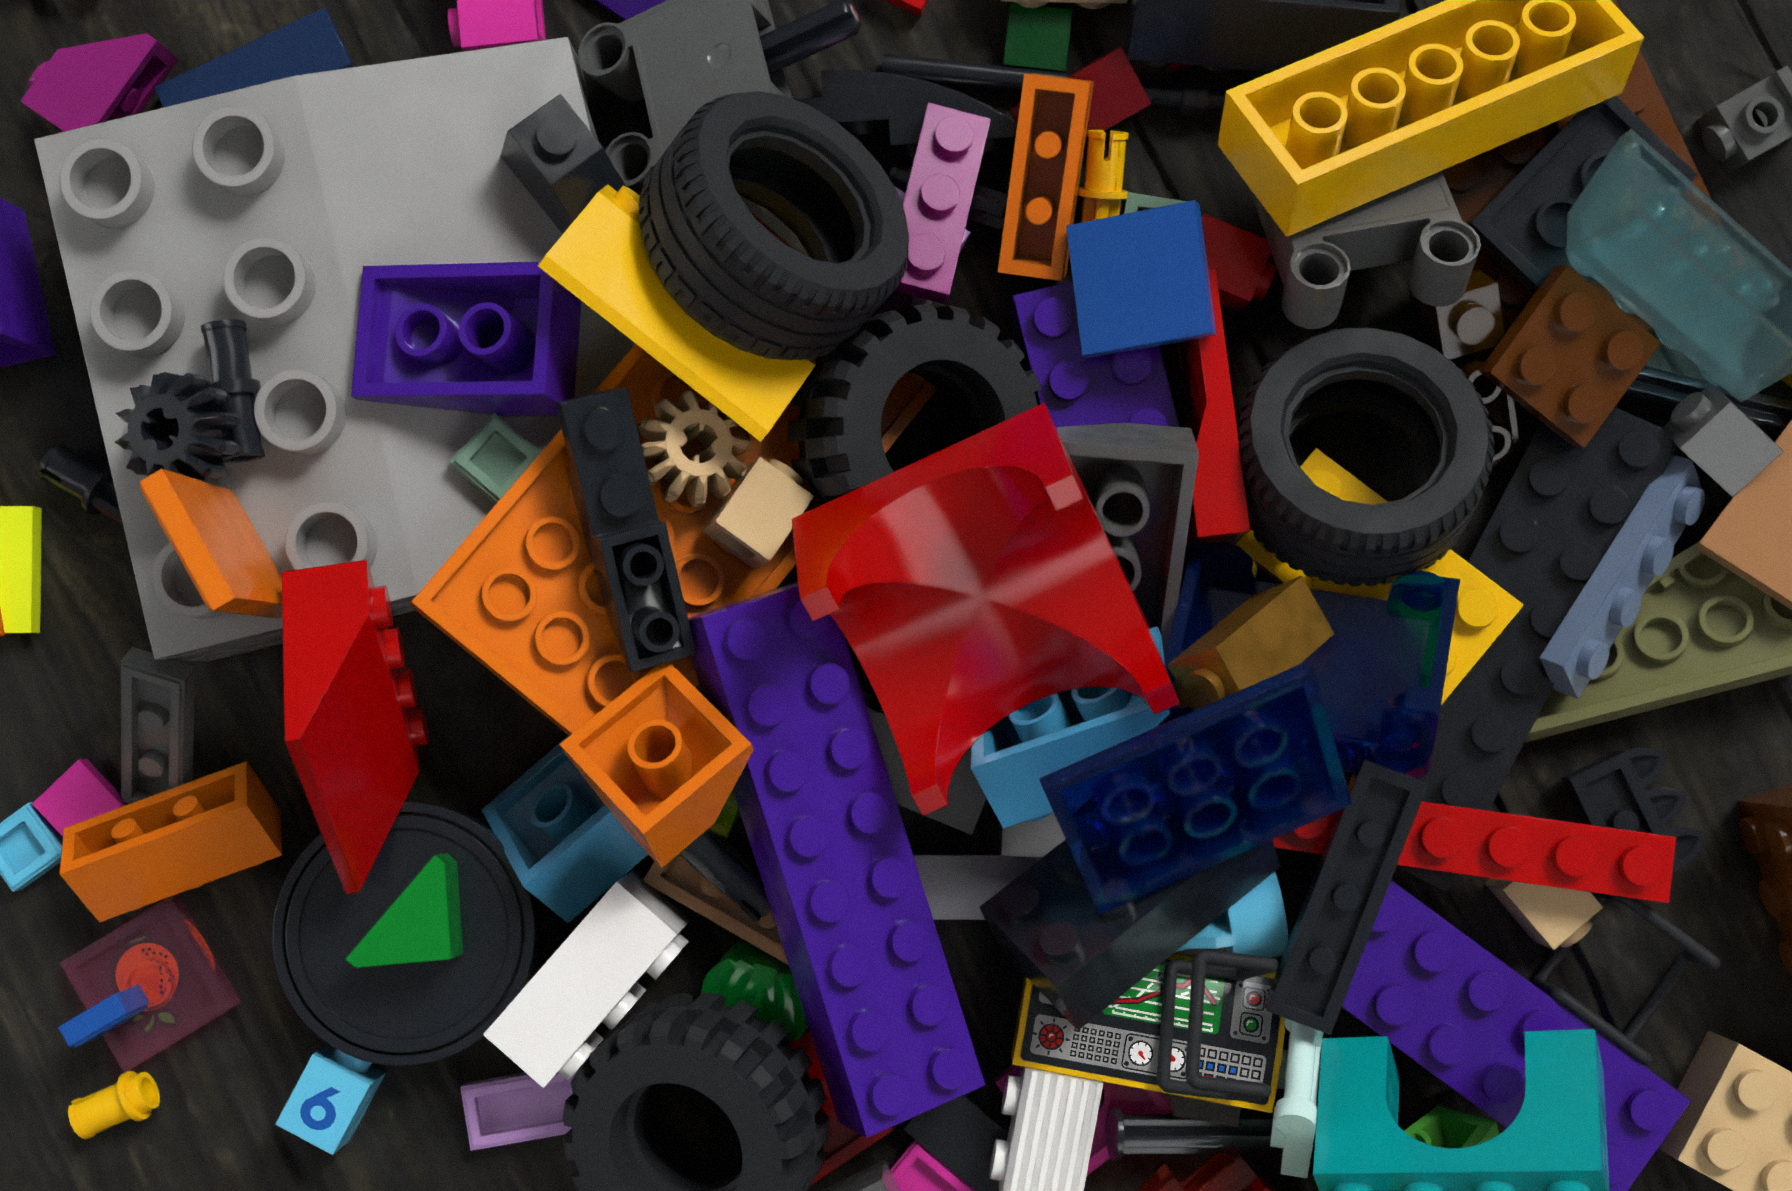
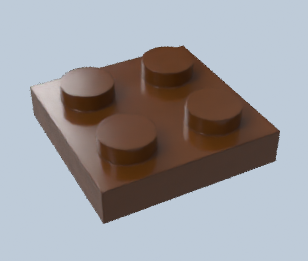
M1555 265L1479 369V372L1571 446L1585 448L1661 342L1569 265Z

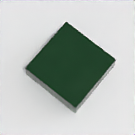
M1010 3L1003 66L1066 72L1073 10L1045 6L1027 8L1020 6L1018 3Z

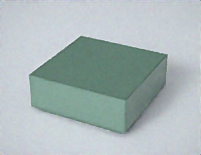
M494 412L450 460L448 466L496 505L541 452Z

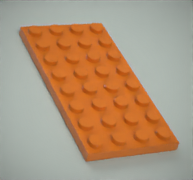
M750 211L754 218L760 224H762L769 232H771L778 240H780L783 244L791 247L784 239H782L775 231H773L767 224H765L758 216H756L752 211ZM637 344L630 349L593 392L627 387L637 430L645 418L657 419L654 407L663 398L668 399L678 407L679 397L683 392L693 391L698 399L700 409H702V406L707 401V399ZM905 373L893 386L885 402L881 419V439L885 453L937 390L931 383L915 373ZM790 401L761 442L740 425L736 426L730 431L731 435L743 436L751 441L750 448L746 452L734 456L740 459L746 467L761 457L767 462L771 459L778 460L792 468L791 461L799 459L800 453L798 441L788 442V422L799 420L800 407L793 406ZM721 410L717 413V416L722 420L728 417ZM561 429L409 605L570 736L655 666L630 672L627 668L604 603L579 519L566 469L571 467ZM638 431L641 445L650 442ZM694 438L690 443H685L681 450L691 460L695 455H699L704 448ZM645 461L648 472L655 466V462ZM662 477L655 484L651 485L658 519L666 523L688 618L774 590L796 565L793 529L771 561L757 569H753L702 532V529L725 497L718 499L708 491L706 502L699 507H693L688 500L685 487L678 499L671 503L664 499V491L669 483ZM728 478L730 488H732L737 479ZM803 479L801 487L808 492L811 491L808 480ZM809 505L807 506L803 514L812 510ZM690 656L670 661L695 688L699 685Z

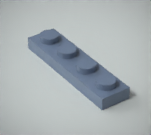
M1673 455L1664 473L1648 485L1539 657L1550 681L1554 683L1555 691L1578 699L1590 679L1594 680L1600 676L1607 664L1611 645L1621 629L1629 627L1636 619L1641 607L1642 596L1653 578L1662 575L1668 568L1673 556L1674 545L1687 525H1693L1698 520L1704 507L1705 492L1701 487L1693 460Z

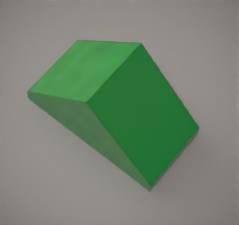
M448 853L434 855L348 955L346 960L355 968L448 960L462 955L463 941L457 861Z

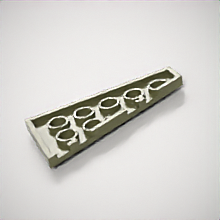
M1699 542L1673 557L1666 571L1662 575L1653 578L1642 596L1641 607L1636 619L1629 627L1621 629L1609 649V658L1603 672L1596 679H1590L1580 697L1576 699L1555 691L1554 687L1552 688L1525 742L1792 674V610L1698 551L1696 547Z

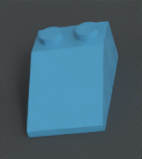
M1156 626L1150 630L1164 662L1162 636ZM1084 687L1059 692L1021 707L981 735L971 746V770L1003 828L1025 821H1037L1053 812L1067 808L1170 714V711L1167 709L1154 715L1148 704L1140 697L1117 688Z

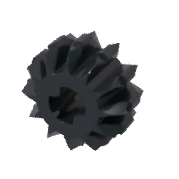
M168 372L153 374L151 386L139 385L138 387L130 388L135 408L124 409L116 413L125 423H128V433L114 442L125 450H133L126 466L127 469L134 471L137 475H147V477L160 469H165L205 482L207 478L219 479L221 476L228 475L222 456L223 454L234 455L242 451L234 441L229 440L230 431L244 422L236 414L225 413L231 400V395L227 394L223 389L212 388L210 381L206 380L204 376L185 373V375Z

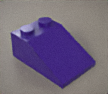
M540 262L363 266L351 397L361 401L491 415L495 412L497 415L510 417L559 416L555 402L575 398L582 301L538 267Z

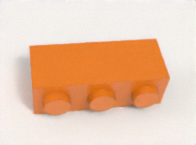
M1034 73L1024 74L998 265L999 273L1062 281L1067 274L1069 246L1066 226L1074 224L1094 81Z
M245 761L64 828L60 876L100 923L282 856L281 809L249 763Z

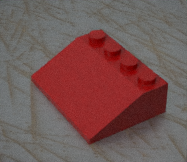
M367 560L282 572L285 744L345 894L360 892L420 772L418 746L428 745L429 743L424 708L417 707V693L412 669L400 670V668H405V653L400 629H388V627L393 625V616L387 586L375 587Z

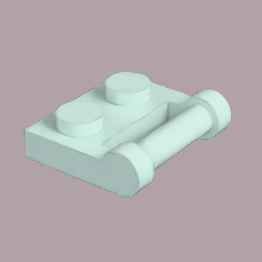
M1284 1018L1285 1028L1290 1032L1288 1050L1283 1049L1277 1084V1089L1284 1090V1097L1278 1100L1276 1106H1274L1270 1146L1283 1148L1280 1174L1307 1178L1316 1129V1102L1321 1045L1324 1032Z

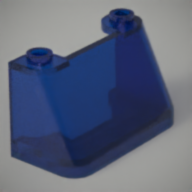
M1193 541L1164 659L1172 684L1176 680L1167 666L1172 660L1252 595L1280 585L1257 581L1258 569L1256 562L1237 545L1231 543L1212 544ZM1426 571L1413 572L1393 581L1389 589L1388 600L1310 589L1335 633L1251 708L1200 724L1191 706L1187 708L1173 706L1169 708L1170 714L1164 719L1166 730L1173 737L1185 743L1349 772H1354L1360 756L1416 778L1426 775L1432 763L1460 579L1441 577Z

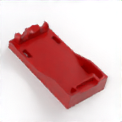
M1216 268L1208 269L1217 336L1176 343L1186 412L1185 428L1192 429L1199 451L1186 546L1228 541L1250 531Z

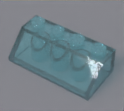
M1630 129L1620 136L1567 213V245L1565 248L1567 258L1578 273L1585 277L1592 276L1609 290L1615 302L1623 311L1628 314L1636 313L1654 328L1658 338L1667 348L1673 351L1678 349L1693 361L1707 382L1712 383L1714 386L1721 385L1737 400L1742 402L1792 373V271L1634 130Z

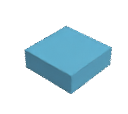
M33 802L27 803L0 823V875L12 892L23 890L61 862L63 837L32 805Z

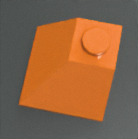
M670 662L656 665L559 744L617 821L661 868L715 823L754 751L752 744Z

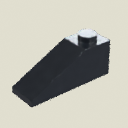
M561 93L507 131L500 157L562 234L598 191L607 184L617 192L622 186H626L603 146Z

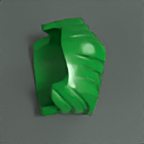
M743 939L734 943L723 954L719 963L707 973L703 981L701 994L703 992L722 994L726 997L725 1005L733 1007L739 1000H742L757 1007L759 1011L756 1017L769 1025L773 1019L778 1021L789 1031L784 1037L787 1042L797 1041L808 1028L790 967Z

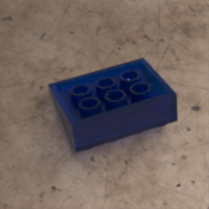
M1309 661L1039 778L1099 914L1352 805L1316 675Z

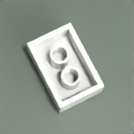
M632 870L616 881L483 1034L543 1088L557 1073L568 1081L590 1056V1053L603 1041L604 1038L595 1031L600 1023L603 1022L609 1029L613 1030L646 991L637 982L640 977L647 972L656 980L689 942L680 934V931L691 919L658 890L643 882L644 878L635 870Z

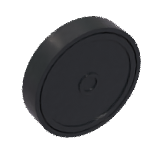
M404 802L360 892L345 894L322 834L317 836L302 852L288 873L278 896L272 928V947L279 981L286 997L295 1012L318 1037L347 1055L376 1064L406 1066L434 1062L456 1054L483 1038V1034L528 984L535 971L541 946L542 916L538 898L522 886L504 853L505 848L493 833L489 824L468 812L451 806L428 802ZM448 853L457 861L463 954L448 960L355 968L346 960L348 955L432 857Z

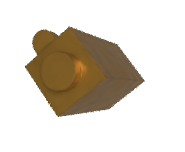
M1302 576L1252 595L1167 665L1176 680L1172 685L1180 704L1176 705L1177 707L1187 708L1191 706L1200 724L1249 709L1335 634Z

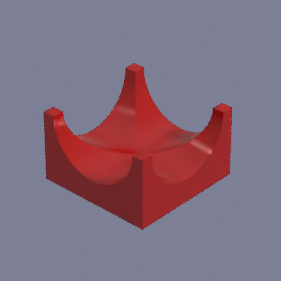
M1045 402L791 519L800 600L812 621L829 614L855 652L890 726L904 765L911 796L923 816L948 805L947 795L950 779L960 759L972 744L997 722L1036 700L1071 689L1111 687L1137 695L1148 704L1154 715L1180 704L1147 620Z

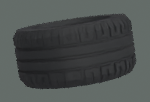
M760 91L735 93L713 99V101L705 103L695 112L662 154L645 179L642 187L643 190L639 197V221L642 241L650 265L665 290L688 316L712 335L739 350L764 358L808 360L832 353L842 346L895 291L906 271L909 255V234L906 214L898 193L882 166L858 139L835 120L807 104L784 95ZM740 196L769 210L794 232L810 257L778 240L754 218Z
M1376 328L1333 329L1326 331V333L1313 334L1309 338L1297 341L1295 345L1284 348L1283 352L1275 355L1272 361L1262 368L1261 373L1257 374L1253 385L1250 386L1246 394L1237 424L1250 530L1254 531L1253 536L1258 542L1264 544L1263 547L1268 552L1275 553V557L1279 561L1288 563L1290 568L1296 571L1300 569L1304 571L1303 574L1311 578L1314 576L1319 578L1320 581L1325 582L1331 580L1334 581V584L1343 586L1344 583L1350 586H1361L1362 583L1366 586H1377L1378 583L1385 585L1393 583L1394 579L1398 581L1408 579L1409 575L1415 576L1422 572L1423 568H1429L1434 565L1437 560H1441L1445 556L1447 551L1461 537L1480 501L1492 470L1491 463L1495 452L1493 450L1495 445L1494 436L1491 434L1493 431L1492 422L1488 419L1490 415L1487 408L1483 405L1484 401L1481 395L1475 391L1476 387L1466 378L1467 376L1460 368L1456 367L1455 363L1431 346L1404 334ZM1341 411L1376 415L1400 428L1419 449L1427 472L1426 484L1401 500L1376 505L1344 501L1317 487L1297 464L1289 439L1295 430L1320 415Z

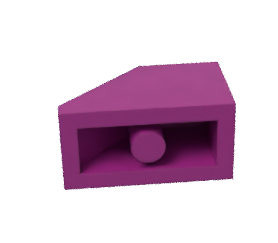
M147 33L57 49L49 61L42 63L35 69L28 82V91L20 102L64 132L139 114L156 93L154 86L163 83L179 59Z

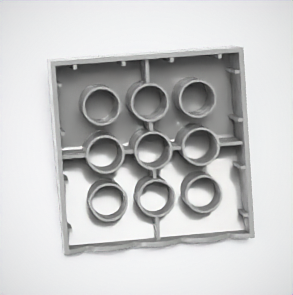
M568 37L295 75L34 139L154 660L173 659L176 661L209 662L283 643V617L277 619L208 610L139 489L141 486L139 481L146 478L147 475H137L134 471L126 468L133 450H125L114 443L128 433V423H125L116 413L124 409L135 408L130 388L138 387L139 385L151 386L153 374L163 372L185 375V373L204 376L206 380L210 381L204 336L201 333V325L204 323L225 319L243 320L246 323V339L252 379L260 381L261 385L254 404V416L260 431L262 448L265 452L264 458L255 461L225 463L228 475L221 476L219 479L207 478L206 482L234 491L281 575L285 571L367 560L375 587L387 586L392 616L416 611L409 605L411 601L495 506L448 466L450 460L488 420L491 414L361 401L351 397L363 266L541 262L563 234L500 155L507 131L560 93L598 140L588 108L583 71ZM584 302L581 303L575 397L592 394L636 344ZM498 415L540 452L562 429L559 416L510 417Z

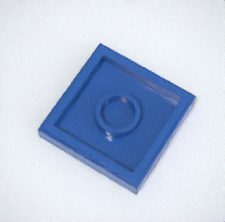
M1192 200L1066 226L1082 356L1091 358L1217 336L1201 210L1198 202Z

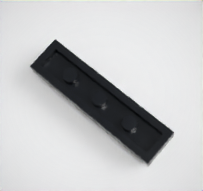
M1359 756L1264 1003L1268 1012L1331 1035L1428 786L1427 782Z

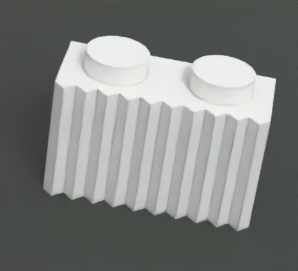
M1020 1066L1019 1076L1007 1075L1001 1114L1010 1115L1011 1122L1007 1141L995 1140L989 1172V1179L999 1181V1191H1084L1103 1088L1102 1081Z

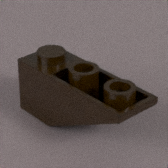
M1473 267L1464 296L1458 302L1448 306L1425 304L1414 297L1409 289L1417 341L1431 346L1455 363L1456 367L1460 368L1467 376L1466 378L1476 387L1475 391L1481 395L1484 401L1483 405L1487 408L1490 415L1488 419L1492 422L1493 431L1491 434L1494 436L1495 443L1493 447L1495 451L1494 458L1491 463L1492 468L1522 459L1514 399L1479 372V369L1505 335L1498 283Z

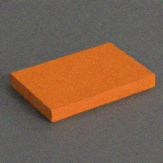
M160 469L139 481L141 485L139 489L208 610L277 619L283 617L282 575L233 490L165 469Z

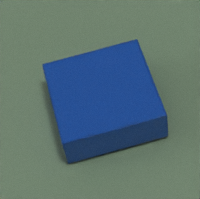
M140 984L111 995L60 1025L58 1029L68 1046L74 1045L76 1048L99 1038L148 1009L147 1005L150 1002Z

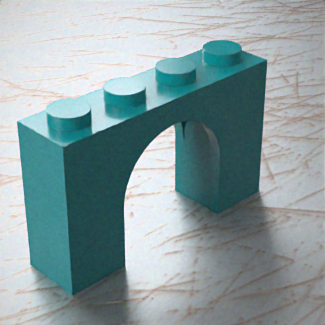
M1595 1029L1524 1031L1525 1098L1519 1114L1512 1124L1498 1136L1484 1143L1465 1148H1442L1428 1145L1414 1139L1398 1126L1400 1075L1388 1036L1323 1038L1313 1176L1318 1190L1610 1191L1604 1071Z

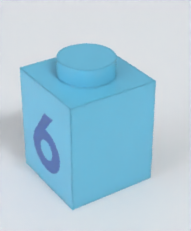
M328 1044L312 1054L275 1125L334 1155L351 1140L386 1073L372 1066V1062L347 1055Z

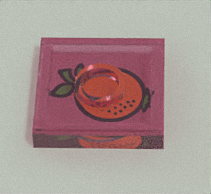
M178 894L164 899L60 963L87 1010L111 995L140 984L150 1002L147 1005L148 1009L102 1035L124 1073L136 1068L242 1003Z

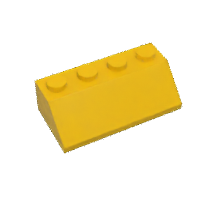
M607 184L598 191L538 264V267L761 442L815 367L817 357L808 360L768 359L748 353L715 337L688 316L665 290L650 265L640 229V195L626 186H622L617 192Z

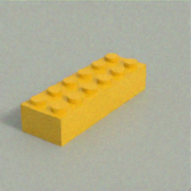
M1445 0L1227 90L1218 146L1284 235L1288 237L1623 93L1644 36L1611 0Z

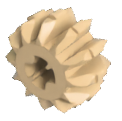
M693 391L683 392L679 397L678 407L666 398L660 400L654 407L657 419L645 418L638 427V431L642 436L650 441L641 445L644 460L655 462V466L648 471L650 485L655 484L662 477L669 483L664 491V499L671 503L678 499L684 487L688 500L693 507H699L706 502L708 491L718 499H722L731 492L728 478L740 479L747 471L744 463L734 455L746 452L750 448L751 440L743 436H732L730 431L738 426V424L729 417L722 420L717 416L719 409L708 400L700 409L698 399ZM696 438L702 444L704 450L689 460L682 453L681 447Z

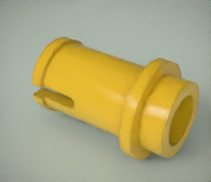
M127 1071L118 1077L117 1083L83 1098L72 1100V1105L68 1107L69 1121L74 1132L80 1138L89 1139L97 1133L129 1119L136 1122L146 1120L151 1115L152 1110L159 1106L160 1093L153 1077L147 1072L137 1074L134 1071Z

